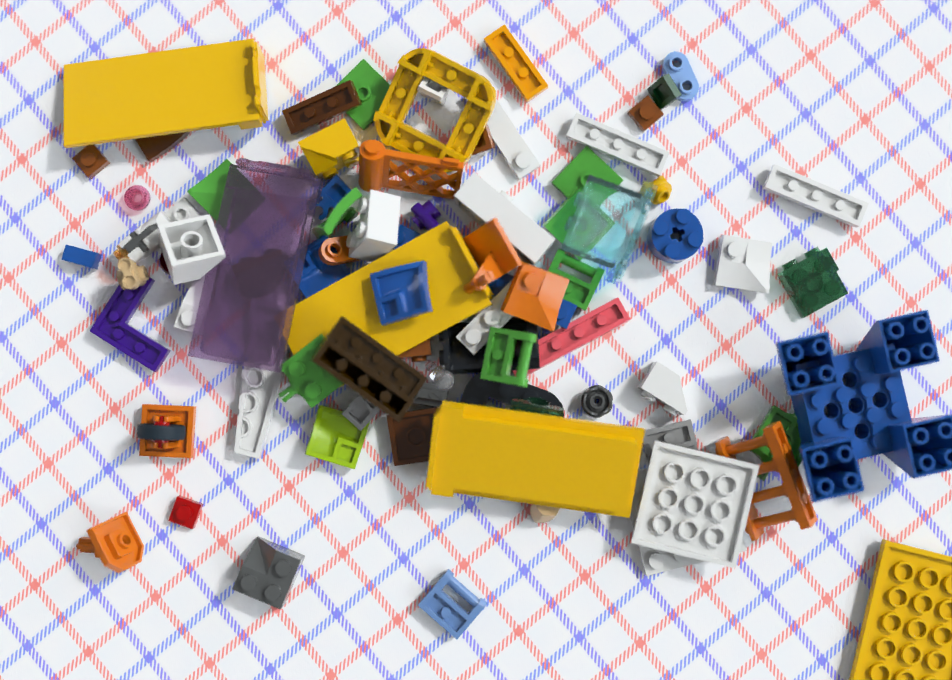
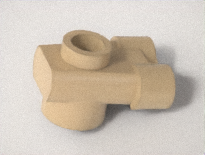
M126 257L118 261L117 266L119 270H117L116 274L119 285L123 290L137 289L139 286L145 285L146 281L149 280L148 271L144 265L138 266L133 260Z

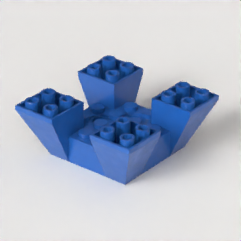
M928 309L875 321L857 349L850 352L833 355L828 331L775 343L787 396H791L794 413L797 416L798 431L801 439L800 454L812 503L865 491L858 459L884 454L913 479L952 470V414L911 418L900 372L901 370L940 362ZM843 375H844L845 378H846V383H845V385L843 384V381H842ZM849 401L852 404L851 410L848 407ZM825 406H826L827 409H828V413H827L826 416H825V414H824V407H825ZM855 427H857V435L854 433Z

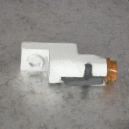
M183 197L165 213L159 211L151 219L126 236L116 246L117 249L113 254L118 260L126 257L137 264L140 260L147 258L160 248L158 225L201 215L188 199Z

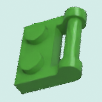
M558 248L548 271L570 280L563 299L577 305V308L586 311L605 270L600 267L596 269L565 254L566 251ZM562 263L591 277L590 284L557 269L559 264Z
M490 327L480 379L527 388L529 380L526 377L533 343H536L537 335ZM520 340L523 342L516 377L510 376L516 342Z

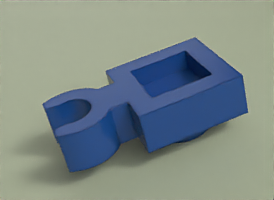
M335 174L318 191L322 199L312 201L309 205V210L312 211L316 206L322 207L323 212L318 218L323 220L328 215V209L331 206L335 208L352 189Z

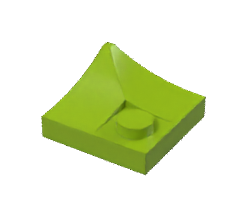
M318 405L304 454L355 470L370 422L360 431L342 415L343 411Z

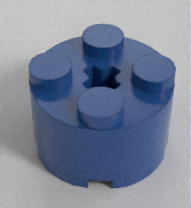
M675 208L663 212L652 222L647 235V244L651 253L657 259L673 264L680 263L694 255L704 240L701 222L690 210L684 208ZM678 233L679 238L672 240L670 235Z

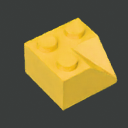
M345 118L298 142L319 180L322 178L324 180L331 179L335 174H338V170L344 167L352 168L359 164V145Z

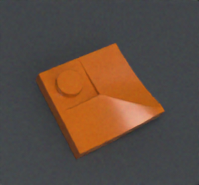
M521 261L522 265L518 266L501 310L504 313L554 332L562 299L570 280L564 276Z

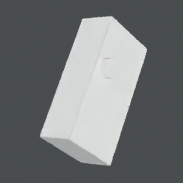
M473 172L454 195L455 205L480 226L496 217L518 257L525 263L535 266L551 248L555 238L512 203L514 199L504 190L498 192L476 172Z

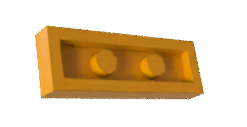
M505 24L484 38V43L527 103L548 89V84Z

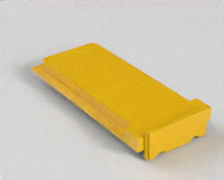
M254 38L64 65L65 148L239 125L240 129L244 130L263 127V124L268 121L265 60L258 42H255Z
M445 221L274 316V319L293 355L320 334L326 337L340 316H343L398 356L464 319L492 306L493 304L490 299H492L493 293L488 284L485 289L474 291L471 294H467L464 291V285L471 282V278L476 274L479 267L458 228L450 226ZM426 261L428 287L433 312L390 325H381L370 274L404 264Z
M442 401L440 407H437L434 414L426 487L428 490H431L432 495L453 497L454 493L630 518L645 428Z

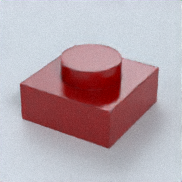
M179 495L176 498L168 521L194 529L204 504Z

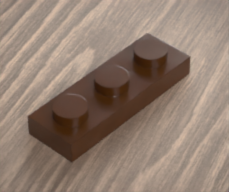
M348 80L286 108L282 112L291 134L296 135L357 108L362 103L353 81Z

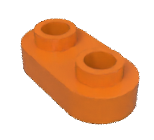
M348 235L328 238L321 244L318 250L321 261L331 266L361 260L348 257L349 247L346 246ZM330 247L336 248L337 253L331 252Z

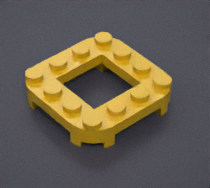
M418 48L402 55L398 61L399 67L380 109L375 111L373 121H375L376 131L381 138L380 141L386 146H392L401 152L441 159L444 157L459 159V162H464L465 165L471 158L494 110L496 103L495 88L481 74L434 50ZM424 77L464 96L468 100L447 145L404 123L418 92V86ZM446 169V170H443V171H445V172H452V171H454V170H448V169Z

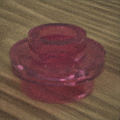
M141 185L129 187L124 195L126 205L135 211L145 209L151 200L149 191ZM141 194L142 200L136 203L135 196Z

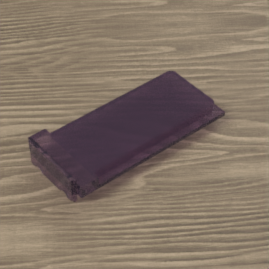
M239 158L235 162L237 165L230 164L216 225V231L224 249L225 258L205 275L188 356L281 373L316 205L320 203L323 182L321 179L316 178L310 169Z

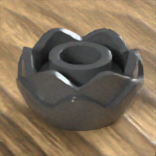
M593 385L583 392L581 406L588 415L600 418L611 411L613 396L603 386ZM595 399L599 400L598 404L594 402Z

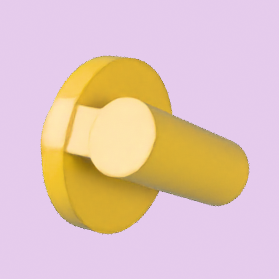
M661 175L641 189V193L653 204H660L669 199L672 186Z

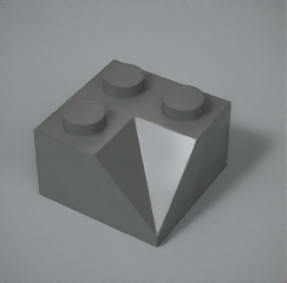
M258 536L241 566L232 590L281 610L289 598L305 555Z

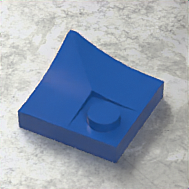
M323 235L321 238L282 260L305 298L351 274L345 264L331 266L321 261L318 250L321 244L328 239V236ZM330 247L331 252L337 253L334 247Z
M426 261L404 264L370 274L381 325L386 326L433 312L428 287Z

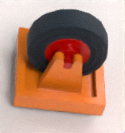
M142 404L141 424L137 426V438L140 439L139 456L193 458L196 406Z

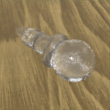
M427 359V361H423L425 368L430 372V379L439 390L446 391L452 388L455 379L450 371L445 370L443 366H437L432 360Z

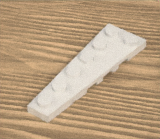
M250 297L248 331L244 349L245 360L244 369H242V389L239 397V415L237 417L234 453L260 459L284 375L279 366L288 360L290 347L274 316L290 307L255 297Z

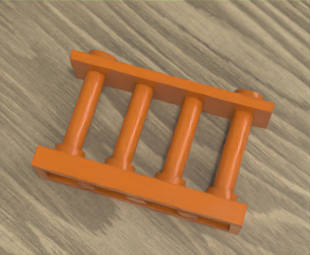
M781 421L770 423L763 429V436L732 445L729 437L726 436L715 443L716 455L737 459L735 454L767 446L770 448L773 458L772 461L758 464L760 465L758 475L776 471L782 479V485L753 492L745 531L750 535L751 541L757 540L764 533V527L795 521L798 522L800 529L803 530L811 528L818 520ZM781 496L789 498L792 506L791 510L759 518L754 503Z

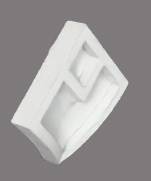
M721 235L713 285L769 293L773 243Z

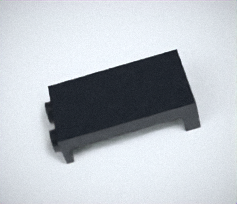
M510 319L502 329L537 335L536 343H533L528 369H540L537 325L523 319ZM470 322L457 323L439 333V341L443 342V350H439L440 366L445 367L447 375L481 373L487 344L476 355H473L456 338ZM517 340L511 370H517L523 341Z

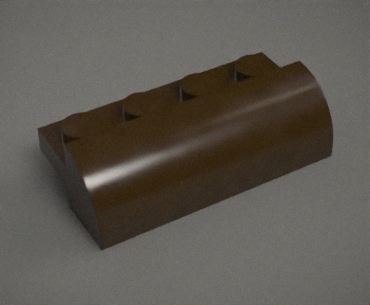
M340 316L327 336L322 339L311 357V361L398 423L411 407L414 397L428 379L343 316Z

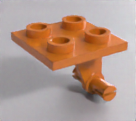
M496 217L463 238L479 266L478 271L471 278V282L464 285V291L467 294L485 289L488 283L522 265Z

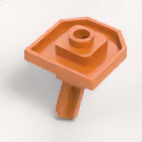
M127 512L87 529L89 537L79 538L78 544H76V548L80 549L81 552L95 553V558H100L105 567L117 573H121L142 562L144 545Z

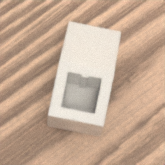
M658 361L653 362L637 387L643 391L641 396L652 403L658 400L664 404L663 410L675 417L677 414L686 415L688 409L680 375Z

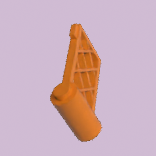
M367 140L359 147L358 184L361 189L367 192L370 190L378 191L384 187L454 200V195L460 189L464 162H459V159L449 157L441 159L385 149V146L380 141ZM391 160L401 161L404 164L397 166ZM425 165L428 166L429 169L423 171L418 166ZM410 169L415 175L408 176L405 171ZM448 169V170H454V171H457V172H456V173H453V174H451V175H448V174H447L445 171H443V170ZM437 174L441 179L434 181L430 176ZM397 175V176H398L399 178H401L402 180H401V181H397V180H391V179H389V178H391V177ZM423 180L427 185H420L417 181ZM448 184L454 190L444 189L441 186Z

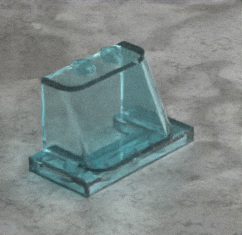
M589 175L583 192L579 191L575 198L574 206L577 208L574 216H569L564 230L567 231L561 250L610 268L605 281L612 284H620L659 187L644 180L638 193Z

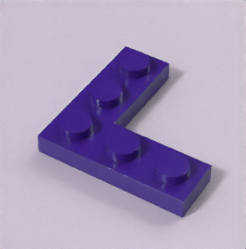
M149 277L145 285L139 286L134 290H123L118 285L90 329V332L153 372H158L171 350L128 324L155 280Z

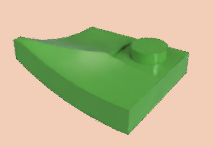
M228 159L187 191L226 231H229L264 197Z
M357 187L351 190L336 205L327 220L312 229L317 239L323 235L330 236L336 226L343 221L349 223L358 216V203L363 195Z

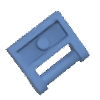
M450 569L444 572L436 584L418 603V606L457 640L487 605L483 598L479 599L459 582ZM446 584L473 607L469 613L442 590Z

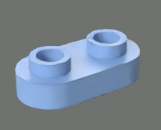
M678 51L669 53L663 60L662 71L664 75L669 73L682 95L677 100L681 102L691 101L699 91V83L688 58ZM672 61H678L680 67H674ZM682 84H689L690 90H684Z

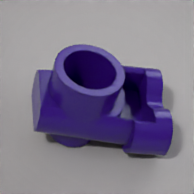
M427 200L423 205L418 202L410 209L414 214L411 219L420 230L425 227L429 231L440 225L437 219L442 214L430 200Z

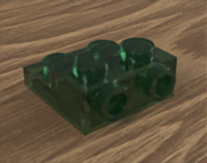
M817 246L805 252V259L797 262L795 258L782 265L783 271L777 273L780 282L801 318H805L848 294L847 289L836 272L839 268L827 247L820 250Z

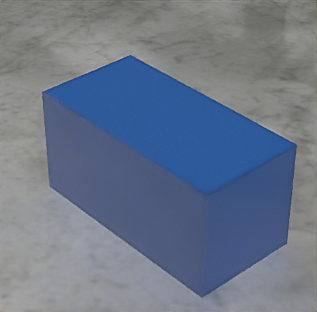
M66 244L61 260L98 270L102 254Z

